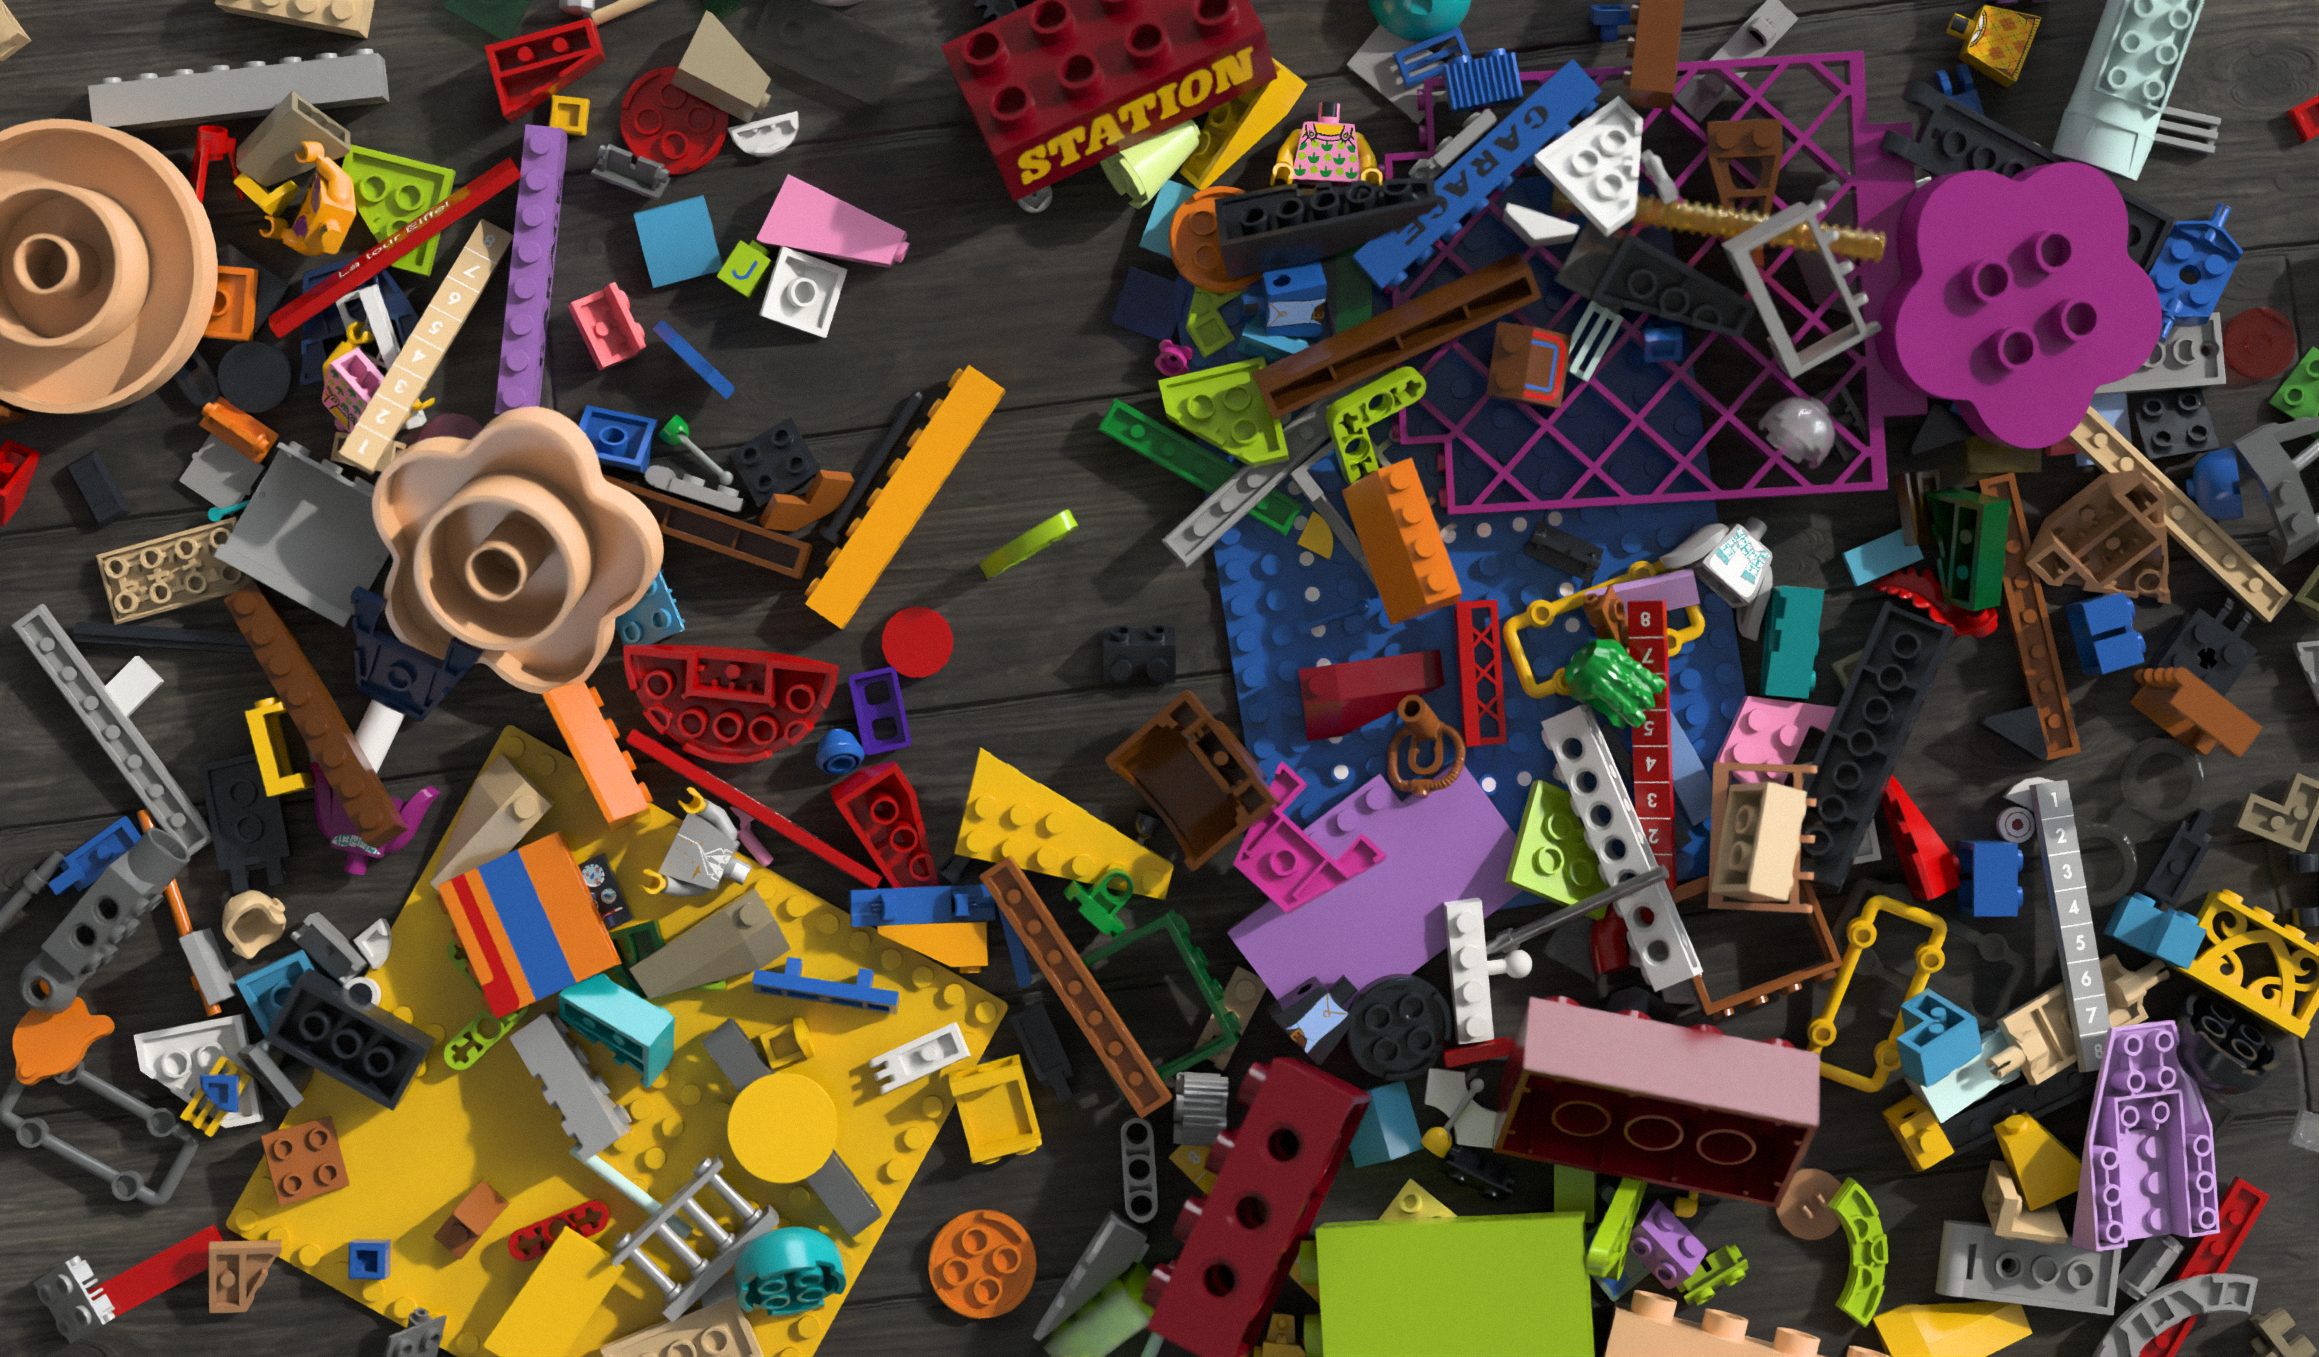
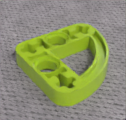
M1069 509L1063 511L983 559L979 566L987 580L1075 532L1079 529Z

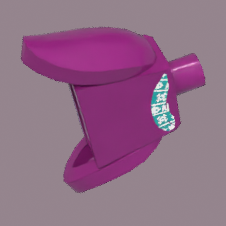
M317 761L309 762L313 776L314 805L318 826L323 835L330 839L332 848L348 851L344 871L353 874L365 875L369 856L382 858L387 856L388 853H396L407 846L419 828L431 803L441 794L440 791L429 785L418 791L409 801L390 797L409 830L377 849L364 844Z

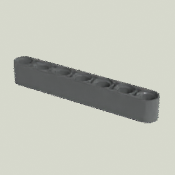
M731 1017L701 1039L708 1053L739 1093L758 1078L775 1073L742 1028ZM833 1149L828 1160L818 1171L805 1178L852 1238L883 1216L878 1205L835 1149Z

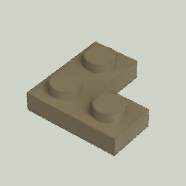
M2292 773L2281 804L2252 793H2246L2234 827L2295 851L2305 853L2319 817V781L2299 773Z

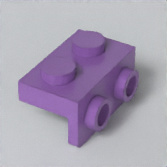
M1659 1199L1649 1204L1636 1225L1632 1228L1628 1249L1667 1289H1672L1691 1277L1708 1251Z

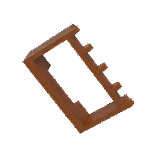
M2141 668L2133 672L2134 681L2141 686L2128 703L2195 755L2207 756L2218 741L2220 745L2217 748L2227 756L2241 757L2262 730L2259 724L2186 668Z

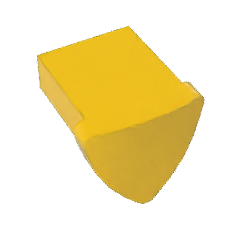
M244 172L234 181L264 212L273 217H279L299 190V187L290 180L270 193L263 185L256 180L254 181Z
M800 1015L793 1017V1022L759 1035L772 1069L803 1057L807 1059L815 1057V1048L810 1032Z

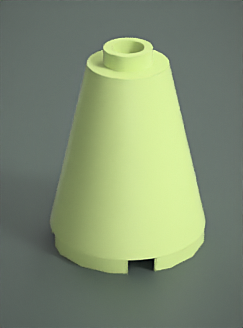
M1190 119L1100 161L1101 167L1115 190L1121 196L1127 192L1133 198L1129 204L1140 209L1155 196L1199 145L1198 136H1200L1199 128Z

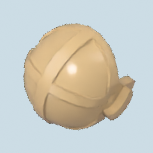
M248 890L232 897L226 903L223 911L222 931L226 938L235 946L232 949L234 953L244 958L252 959L259 950L282 937L286 918L283 913L285 907L277 898L271 899L260 891Z

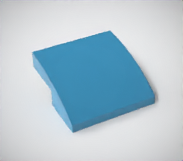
M704 195L634 213L638 235L653 288L710 274L722 269L723 263Z

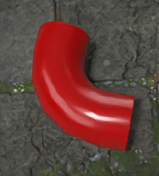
M1613 903L1608 904L1604 919L1594 921L1589 936L1591 960L1596 976L1615 973L1631 966L1625 943L1626 933L1629 929L1624 918H1620L1617 915ZM1643 906L1640 911L1642 920L1647 924L1654 922L1653 911Z

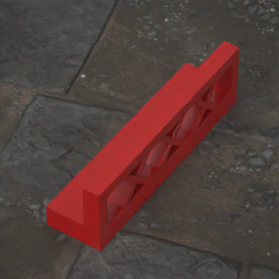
M1497 599L1460 601L1453 604L1462 739H1464L1465 747L1507 744ZM1489 607L1490 624L1480 633L1472 626L1471 609ZM1490 629L1492 643L1484 637ZM1473 633L1477 636L1475 641H1473ZM1481 640L1492 649L1493 659L1484 669L1475 663L1474 648ZM1492 666L1494 670V678H1492L1487 673ZM1476 670L1480 672V674L1477 677ZM1483 676L1495 685V695L1486 705L1477 698L1476 684ZM1495 701L1496 714L1489 709ZM1478 705L1482 708V710L1479 712V714H1478ZM1486 712L1497 721L1498 737L1480 738L1479 720Z

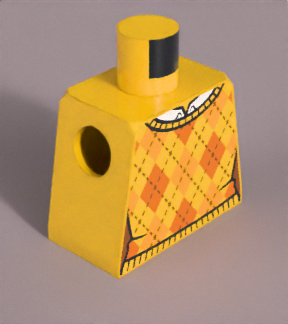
M1984 5L1977 10L1973 20L1955 13L1946 33L1964 40L1959 53L1960 60L2002 86L2009 87L2017 81L2041 17Z
M1913 1094L1881 1112L1916 1172L1924 1171L1954 1153L1952 1146L1930 1109ZM1914 1111V1114L1912 1116L1903 1118L1908 1113Z

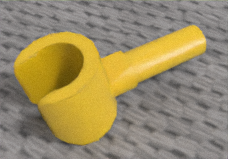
M1689 1191L1688 1198L1677 1196L1673 1214L1685 1218L1694 1216L1697 1211L1699 1192Z

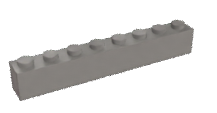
M357 49L351 51L352 56L338 57L336 53H321L315 55L316 60L302 61L300 57H286L279 59L280 64L266 65L264 61H250L243 63L244 68L230 70L228 65H215L207 67L208 72L194 74L191 69H179L171 71V76L158 78L155 73H144L135 75V80L125 82H122L121 78L118 77L99 79L98 85L88 86L92 123L122 132L263 117L268 116L291 91H294L319 110L386 103L390 101L385 59L378 53H374L373 49Z

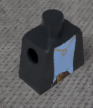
M1344 974L1329 988L1314 976L1271 1004L1267 1010L1279 1026L1320 1066L1354 1022L1355 1018L1343 1004L1358 989Z

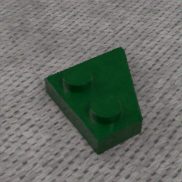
M658 919L608 933L622 963L612 969L618 976L625 978L628 982V987L638 993L642 999L648 997L629 968L665 945Z

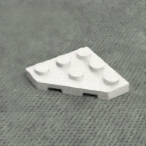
M1620 96L1536 154L1534 164L1606 237L1635 216L1643 119Z
M244 1013L133 1035L140 1071L171 1089L172 1093L187 1103H190L201 1086L200 1075L209 1074L220 1056H226L253 1074L237 1055L247 1044H250ZM224 1067L220 1074L226 1075L229 1069ZM255 1076L252 1077L239 1097L238 1112H229L221 1123V1126L224 1128L264 1120ZM207 1095L198 1106L201 1110L209 1100ZM215 1105L209 1116L215 1118L220 1108Z

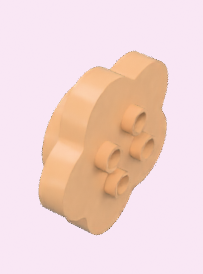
M522 407L507 411L488 423L471 440L454 437H434L419 441L405 449L382 472L373 492L372 510L374 522L382 541L393 557V565L385 583L384 598L387 599L385 606L386 617L400 642L444 661L450 640L455 636L468 644L485 649V652L474 664L483 663L488 665L508 683L531 693L542 694L548 690L572 683L577 687L587 680L610 648L615 631V618L629 611L639 602L657 577L663 561V539L660 528L652 513L631 493L608 483L603 478L599 461L591 442L574 422L557 412L545 408Z

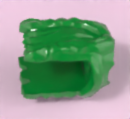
M1597 639L1588 642L1574 654L1572 661L1565 666L1564 676L1569 686L1571 698L1574 701L1582 700L1604 714L1613 726L1624 729L1627 723L1634 728H1639L1646 720L1642 710L1650 711L1655 707L1652 694L1662 693L1663 688L1667 686L1663 679L1653 675L1648 669L1643 668L1641 663L1634 661L1628 656L1623 646L1614 639Z

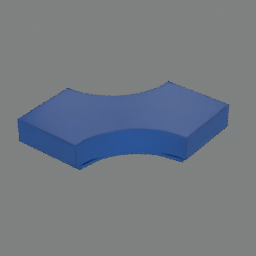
M661 320L653 328L676 353L726 400L733 394L735 387L670 325Z

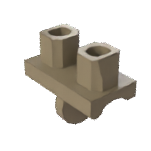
M2280 1307L2265 1316L2256 1313L2249 1319L2267 1342V1344H2264L2259 1337L2253 1339L2250 1344L2256 1352L2251 1357H2312L2317 1351L2312 1343L2302 1334H2299L2289 1343L2285 1341L2282 1335L2296 1324L2287 1311Z

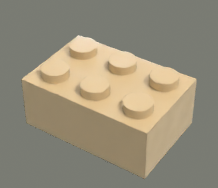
M1771 782L1730 785L1711 892L1748 902L1788 900V895L1793 886L1792 872L1794 860L1800 846L1798 837L1801 821L1806 813V792Z

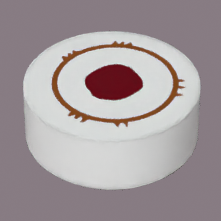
M2009 807L1999 814L1996 828L2004 840L2021 843L2032 836L2035 829V821L2028 810L2021 807Z

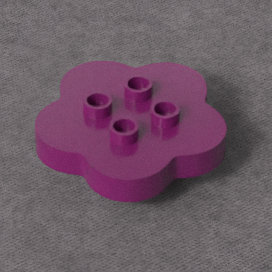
M2063 162L2034 166L2021 171L2011 179L1995 172L1980 170L1949 173L1936 177L1919 188L1908 202L1899 227V251L1904 274L1901 281L1886 299L1879 317L1881 330L1877 332L1878 350L1890 376L1901 386L1916 394L1932 399L1951 400L1971 430L1982 439L1994 445L2009 448L2038 449L2053 445L2067 437L2085 416L2095 390L2101 385L2124 379L2138 370L2153 352L2161 330L2162 312L2156 288L2147 273L2127 253L2128 216L2122 196L2114 183L2105 174L2092 166L2078 162Z

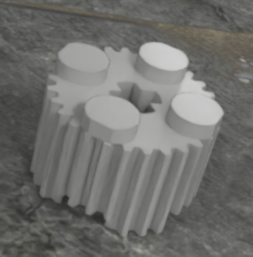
M1179 1072L1176 1074L1175 1093L1179 1094L1176 1095V1100H1174L1173 1121L1180 1123H1174L1173 1144L1213 1146L1220 1132L1223 1129L1226 1130L1228 1077H1220V1074Z

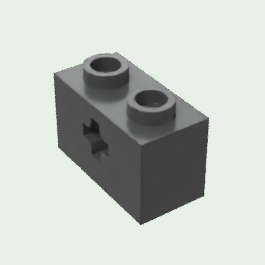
M1833 386L1811 398L1818 403ZM1844 386L1824 410L1866 446L1865 422L1849 391ZM1815 418L1838 464L1857 455L1829 428Z

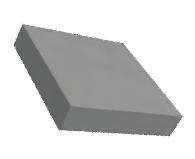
M211 928L192 932L179 938L209 1005L240 994Z

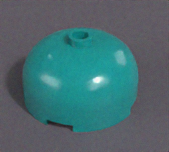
M805 1227L779 1228L758 1236L742 1250L734 1269L737 1301L739 1306L748 1313L754 1310V1308L767 1310L768 1316H788L808 1312L824 1306V1298L834 1292L841 1295L846 1288L843 1260L835 1243L823 1233Z

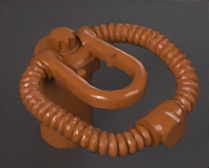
M1417 695L1406 696L1399 703L1398 715L1407 726L1401 728V731L1398 730L1390 741L1387 750V774L1390 784L1396 789L1412 792L1417 798H1427L1428 794H1431L1432 791L1443 790L1451 786V783H1455L1465 762V743L1457 728L1450 726V724L1446 725L1445 721H1440L1421 697ZM1447 734V736L1451 737L1455 745V758L1448 775L1431 781V779H1417L1408 782L1399 777L1397 750L1405 737L1412 736L1408 764L1411 770L1420 776L1432 775L1440 769L1444 759L1443 735ZM1419 741H1435L1433 750L1435 751L1436 758L1434 763L1427 768H1421L1416 764V756L1420 753L1418 749Z

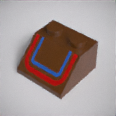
M1497 322L1486 392L1489 399L1561 409L1572 336L1532 326Z

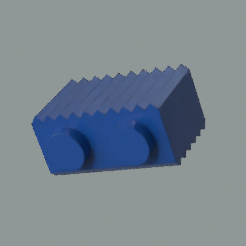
M1504 48L1494 49L1485 52L1484 58L1470 61L1469 56L1455 57L1448 60L1447 66L1442 67L1441 72L1449 114L1522 100L1523 93L1515 52L1506 54Z

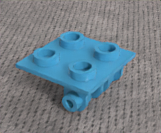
M660 569L654 582L639 602L629 611L615 618V627L623 646L651 645L663 638L685 630L683 625L685 619H681L675 606L677 601L672 599L670 595L673 591L667 588L668 586L663 577V569Z

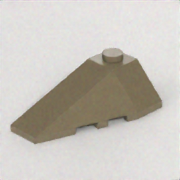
M751 888L629 968L648 999H653L755 971V969L759 970L791 948L768 907L756 889Z

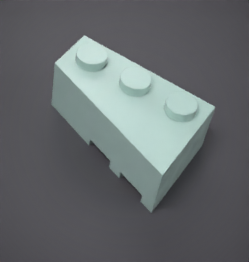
M1999 1025L1980 1035L1982 1053L1928 1088L1909 1076L1904 1077L1913 1095L1930 1109L1937 1122L1942 1124L1971 1103L1988 1095L1989 1091L1998 1085L2010 1083L2020 1076L2019 1071L2022 1069L2018 1067L1998 1080L1989 1072L1996 1068V1066L1993 1065L1987 1068L1986 1060L2010 1047Z

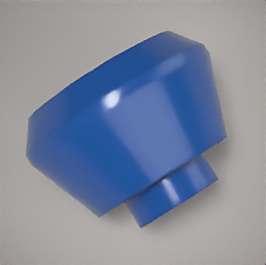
M833 729L820 739L815 762L817 767L827 774L844 775L856 770L863 761L865 754L853 734L843 729Z

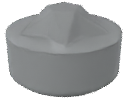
M1049 185L1017 200L1018 204L1022 209L1031 213L1045 210L1052 201L1051 186Z

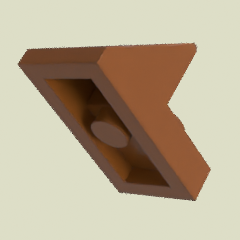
M482 1180L456 1207L452 1215L433 1237L461 1260L510 1203Z

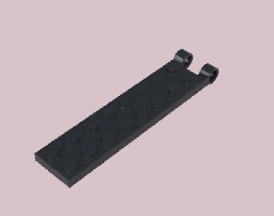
M1911 79L1908 80L1901 98L1909 104L1928 110L1915 140L1912 141L1900 133L1886 130L1878 146V149L1882 152L1902 159L1934 177L1949 173L1980 170L1995 172L2011 179L2021 171L2034 166L2069 162L1936 91L1929 85ZM1933 129L1937 131V136L1934 139L1931 137ZM2116 187L2122 196L2128 216L2127 253L2149 276L2175 218Z

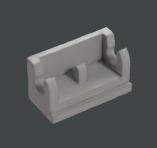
M319 912L310 914L303 921L304 925L290 936L342 987H345L350 980L356 978L369 964L363 954Z

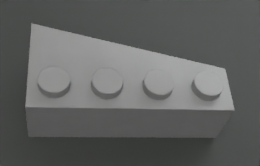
M551 1010L542 1014L509 1038L531 1075L536 1080L542 1077L545 1082L541 1086L544 1097L549 1105L553 1106L556 1110L561 1109L564 1114L561 1116L563 1121L561 1125L569 1137L573 1136L582 1144L583 1148L577 1152L583 1162H585L632 1131L629 1126L632 1120L626 1109L621 1104L615 1105L608 1093L611 1092V1088L601 1074L595 1075L588 1065L591 1062V1058L581 1044L575 1045L568 1035L571 1032L568 1023L559 1017V1013L555 1015Z

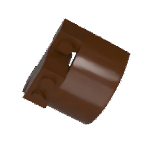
M1185 690L1105 758V762L1110 769L1128 781L1166 823L1181 845L1186 856L1184 862L1191 871L1198 870L1249 826H1257L1282 805V802L1266 784L1269 777L1225 723L1215 720L1197 696L1189 690Z

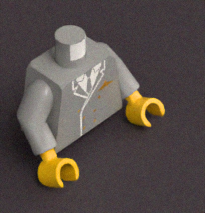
M687 788L686 790L694 796V799L688 804L678 800L679 805L687 812V815L658 871L663 876L650 869H645L642 873L652 876L653 881L649 886L639 885V888L650 894L660 892L677 897L706 895L711 889H718L724 877L743 886L752 866L734 857L740 846V842L736 839V828L725 810L709 800L703 799L694 788Z

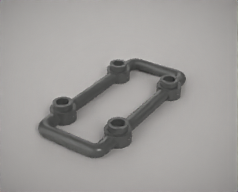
M82 1060L70 1072H63L53 1076L61 1084L67 1085L77 1082L147 1121L148 1130L154 1136L166 1137L171 1134L184 1142L159 1190L154 1192L144 1186V1180L138 1172L126 1170L120 1173L51 1135L49 1127L44 1120L37 1117L24 1120L12 1113V1109L26 1086L18 1081L15 1074L0 1101V1122L16 1132L17 1140L22 1146L27 1148L43 1146L111 1184L113 1194L120 1200L128 1201L136 1198L153 1207L162 1206L168 1202L199 1146L196 1133L179 1123V1116L176 1111L169 1107L158 1109L150 1107L85 1071Z

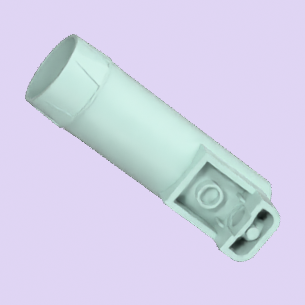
M2107 0L2077 85L2067 109L2064 111L2052 153L2069 162H2078L2092 166L2104 174L2137 182L2155 140L2154 136L2161 114L2164 112L2205 0Z

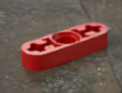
M591 1199L519 1228L510 1236L508 1250L511 1256L518 1261L526 1262L544 1255L555 1239L549 1231L553 1221H564L570 1229L577 1232L576 1222L570 1214L575 1213V1219L578 1220L588 1214L589 1207L594 1212L600 1211L602 1217L598 1220V1226H594L592 1221L579 1226V1229L583 1232L580 1235L587 1238L601 1232L608 1225L611 1216L610 1210L601 1200ZM541 1227L542 1237L549 1246L544 1248L542 1240L530 1247L531 1253H527L526 1249L519 1250L517 1243L521 1241L520 1235L524 1234L526 1239L534 1238L540 1234L536 1228Z

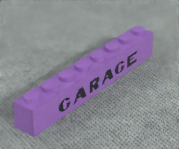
M525 125L521 178L519 181L495 414L497 415L516 408L539 407L568 144V134L562 128Z

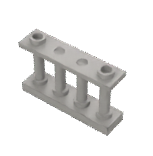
M719 1153L712 1159L706 1157L699 1162L692 1171L694 1176L633 1234L629 1232L624 1233L612 1246L614 1251L612 1252L611 1262L616 1267L628 1258L665 1294L663 1296L665 1301L663 1302L662 1313L672 1323L736 1264L742 1250L753 1239L771 1231L779 1223V1214L769 1203L762 1210L758 1207L754 1209L718 1173L723 1168V1157ZM706 1183L744 1219L743 1224L745 1226L735 1235L732 1232L728 1234L692 1198ZM680 1207L718 1244L716 1246L718 1251L709 1260L705 1257L701 1259L665 1223ZM653 1232L691 1269L690 1274L692 1276L682 1285L679 1282L674 1283L639 1248Z

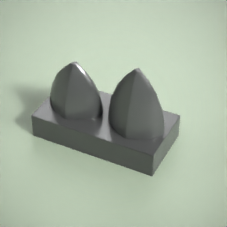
M264 1039L257 1044H247L237 1053L239 1058L282 1109H294L304 1100L301 1094L312 1079L314 1067L304 1061H298L280 1070L278 1067L282 1063L286 1051Z

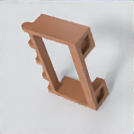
M1713 762L1708 908L1813 913L1812 905H1799V879L1814 880V872H1800L1801 843H1815V836L1801 835V826L1798 837L1800 846L1794 860L1792 872L1793 886L1790 891V904L1729 902L1728 896L1713 893L1711 890L1730 785H1732V771L1794 773V789L1803 791V775L1816 774L1817 766ZM1805 798V805L1816 806V799Z

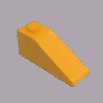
M988 921L877 926L878 934L950 967H960V973L981 972V966H988L989 964Z

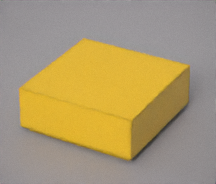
M552 95L549 127L562 128L568 135L586 137L589 99Z

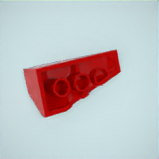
M1892 775L1881 799V805L1912 897L1931 900L1961 885L1958 876L1962 875V869L1957 856L1950 854L1949 849Z

